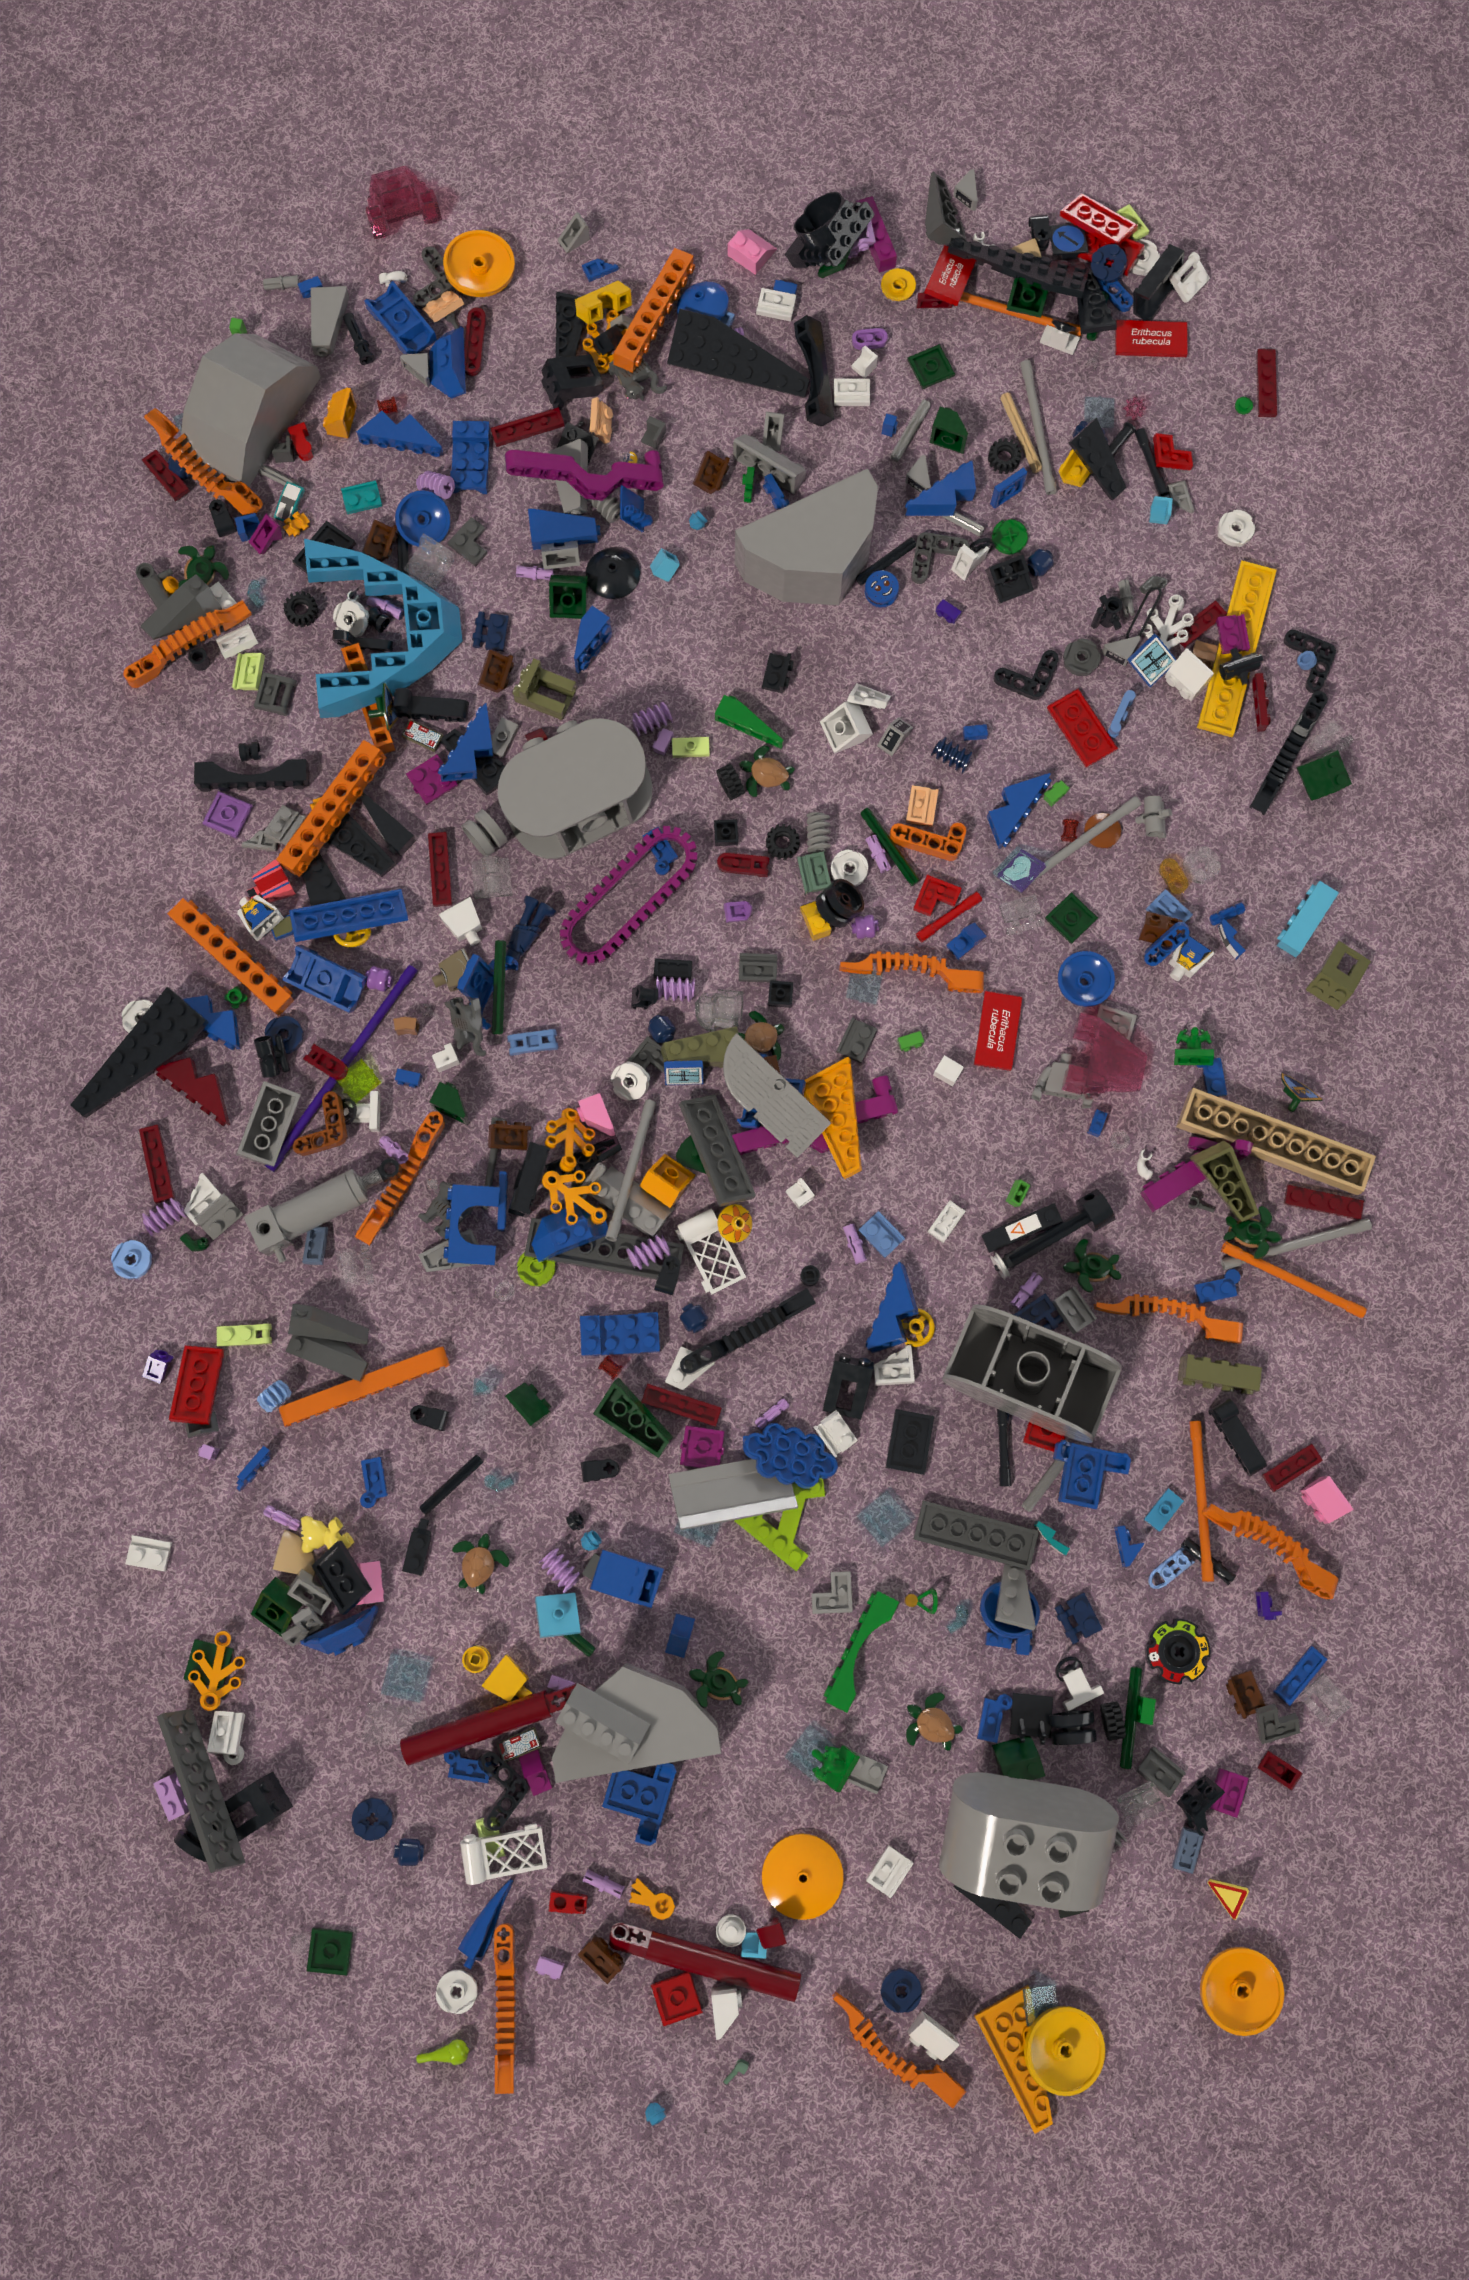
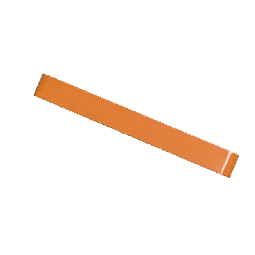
M438 1347L363 1376L361 1382L352 1379L285 1404L278 1409L284 1427L292 1425L291 1423H299L310 1419L312 1415L318 1416L329 1411L328 1409H336L347 1405V1402H355L366 1398L368 1394L374 1395L382 1392L384 1388H392L403 1384V1381H411L422 1377L421 1375L424 1373L430 1374L438 1371L440 1367L445 1366L446 1368L450 1366L444 1347Z

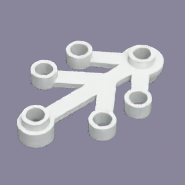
M1177 594L1169 599L1170 609L1165 624L1160 620L1156 608L1153 611L1156 614L1149 619L1161 634L1160 640L1168 650L1188 640V632L1181 629L1194 623L1193 615L1187 613L1182 617L1181 621L1173 625L1177 611L1184 607L1182 596ZM1150 608L1147 611V616L1149 615L1152 608ZM1147 624L1145 629H1150V631H1143L1142 634L1149 639L1153 635V628L1150 624ZM1177 632V637L1167 641L1169 636Z

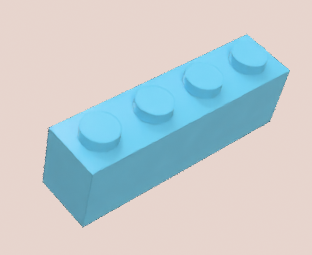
M1321 881L1316 885L1312 884L1306 892L1309 895L1306 901L1302 899L1296 908L1299 910L1297 915L1293 914L1288 920V929H1283L1277 937L1280 940L1277 946L1295 958L1301 953L1339 892Z

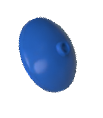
M711 281L696 283L686 289L680 296L677 303V314L679 309H684L720 320L725 315L729 306L728 294L724 287L718 283Z
M415 491L406 495L398 504L395 513L396 527L400 535L408 543L417 547L434 546L443 540L449 530L450 513L445 502L436 494L429 491ZM420 515L425 518L423 523L418 521Z
M1080 951L1070 955L1064 960L1058 972V986L1063 996L1071 1003L1082 1007H1092L1104 1002L1111 994L1115 984V974L1111 964L1100 954L1091 951ZM1085 979L1087 981V985H1083L1081 983V980Z
M1001 1582L991 1585L984 1592L980 1602V1612L985 1624L993 1632L1006 1638L1016 1639L1030 1634L1033 1630L995 1621ZM1029 1591L1035 1625H1037L1040 1618V1609L1035 1596Z

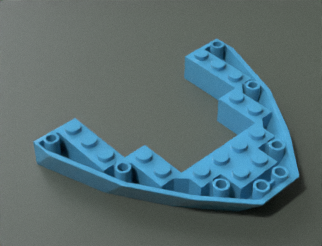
M304 539L309 583L364 580L366 596L403 595L408 651L372 653V671L316 674L320 718L340 717L375 704V697L382 695L383 683L388 686L393 697L396 688H407L432 671L463 641L459 607L425 583L362 552Z

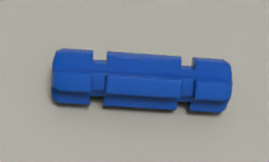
M1240 902L1234 907L1231 906L1220 911L1218 914L1211 915L1209 920L1215 926L1223 919L1228 920L1244 913L1246 910L1245 906Z

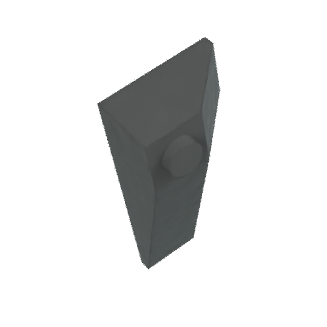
M933 171L930 176L925 219L926 235L929 240L935 241L938 245L949 244L951 238H962L966 241L962 222L957 223L954 216L958 212L950 202L952 197L944 179Z
M194 575L183 583L141 625V628L155 640L173 634L185 625L189 626L190 622H196L199 620V617L206 616L208 612L212 613L214 610H222L209 586L197 575Z
M292 1304L288 1334L367 1345L369 1328L313 1306Z
M292 1335L285 1351L360 1382L369 1365L343 1341Z

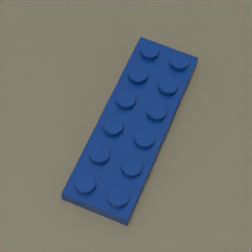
M401 889L289 910L295 942L408 921Z

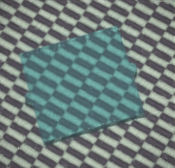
M1098 396V398L1085 397L1084 421L1089 424L1094 418H1097L1101 428H1114V398H1101V396Z
M872 971V974L851 973L846 998L858 1000L860 1003L876 1004L883 973L881 975H877L876 971Z
M1055 1984L1023 1989V2009L1025 2010L1026 2025L1031 2026L1041 2013L1057 2006L1059 2001L1056 1997Z

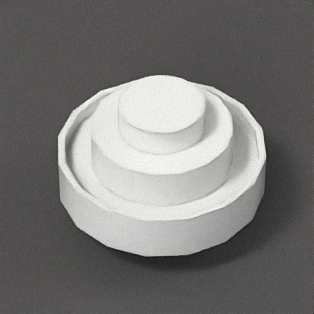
M734 1914L723 1916L716 1926L718 1940L727 1947L739 1945L746 1935L744 1921Z

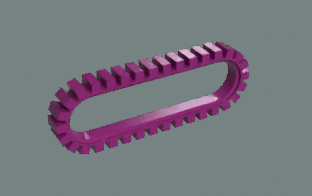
M663 826V833L660 832L659 828L652 830L653 839L646 834L642 838V843L645 846L643 847L638 842L634 846V851L637 854L635 855L631 850L627 853L626 860L629 863L627 864L622 859L617 864L621 871L619 872L614 867L609 872L613 879L610 880L605 876L601 880L604 888L597 884L593 888L596 896L594 897L589 892L584 897L588 904L586 905L580 901L576 905L580 912L577 913L572 909L568 913L571 921L564 918L561 924L564 929H560V939H566L561 941L563 950L569 949L566 954L571 960L577 955L576 963L583 965L584 960L587 959L588 966L595 965L594 958H597L599 963L606 961L604 953L611 957L615 953V949L612 946L615 945L619 949L624 944L621 937L627 941L632 936L629 929L631 928L636 932L640 928L637 920L642 924L648 920V916L645 914L646 911L651 916L657 911V908L653 905L654 903L659 908L665 903V899L661 897L662 895L667 899L673 895L670 887L675 891L681 887V882L678 879L683 883L689 879L690 875L686 871L693 873L696 864L694 863H697V852L694 851H696L697 847L694 841L688 843L691 840V836L687 832L680 836L682 829L675 827L673 833H670V826ZM671 840L680 844L686 856L682 867L602 948L594 952H584L578 949L572 941V931L576 924L657 843Z

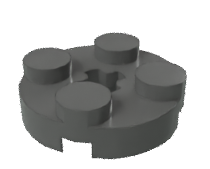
M1078 639L1073 643H1069L1063 654L1064 667L1077 676H1089L1097 669L1101 659L1096 644L1088 639ZM1084 654L1086 660L1080 661L1077 656Z

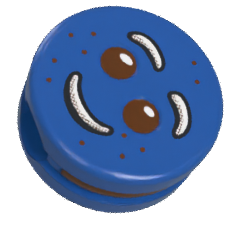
M881 570L872 573L867 578L865 584V597L867 601L873 606L880 608L888 607L895 602L899 591L897 578L888 571Z

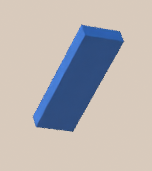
M499 1171L500 1192L497 1229L498 1231L505 1232L508 1174L505 1171Z
M1310 1646L1273 1692L1290 1706L1328 1659L1313 1646Z

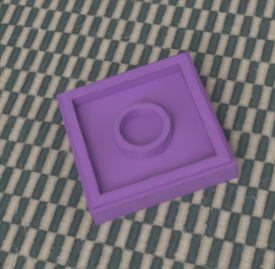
M218 791L202 824L237 839L253 805Z

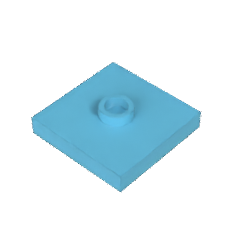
M575 1593L537 1596L535 1598L540 1638L580 1634Z

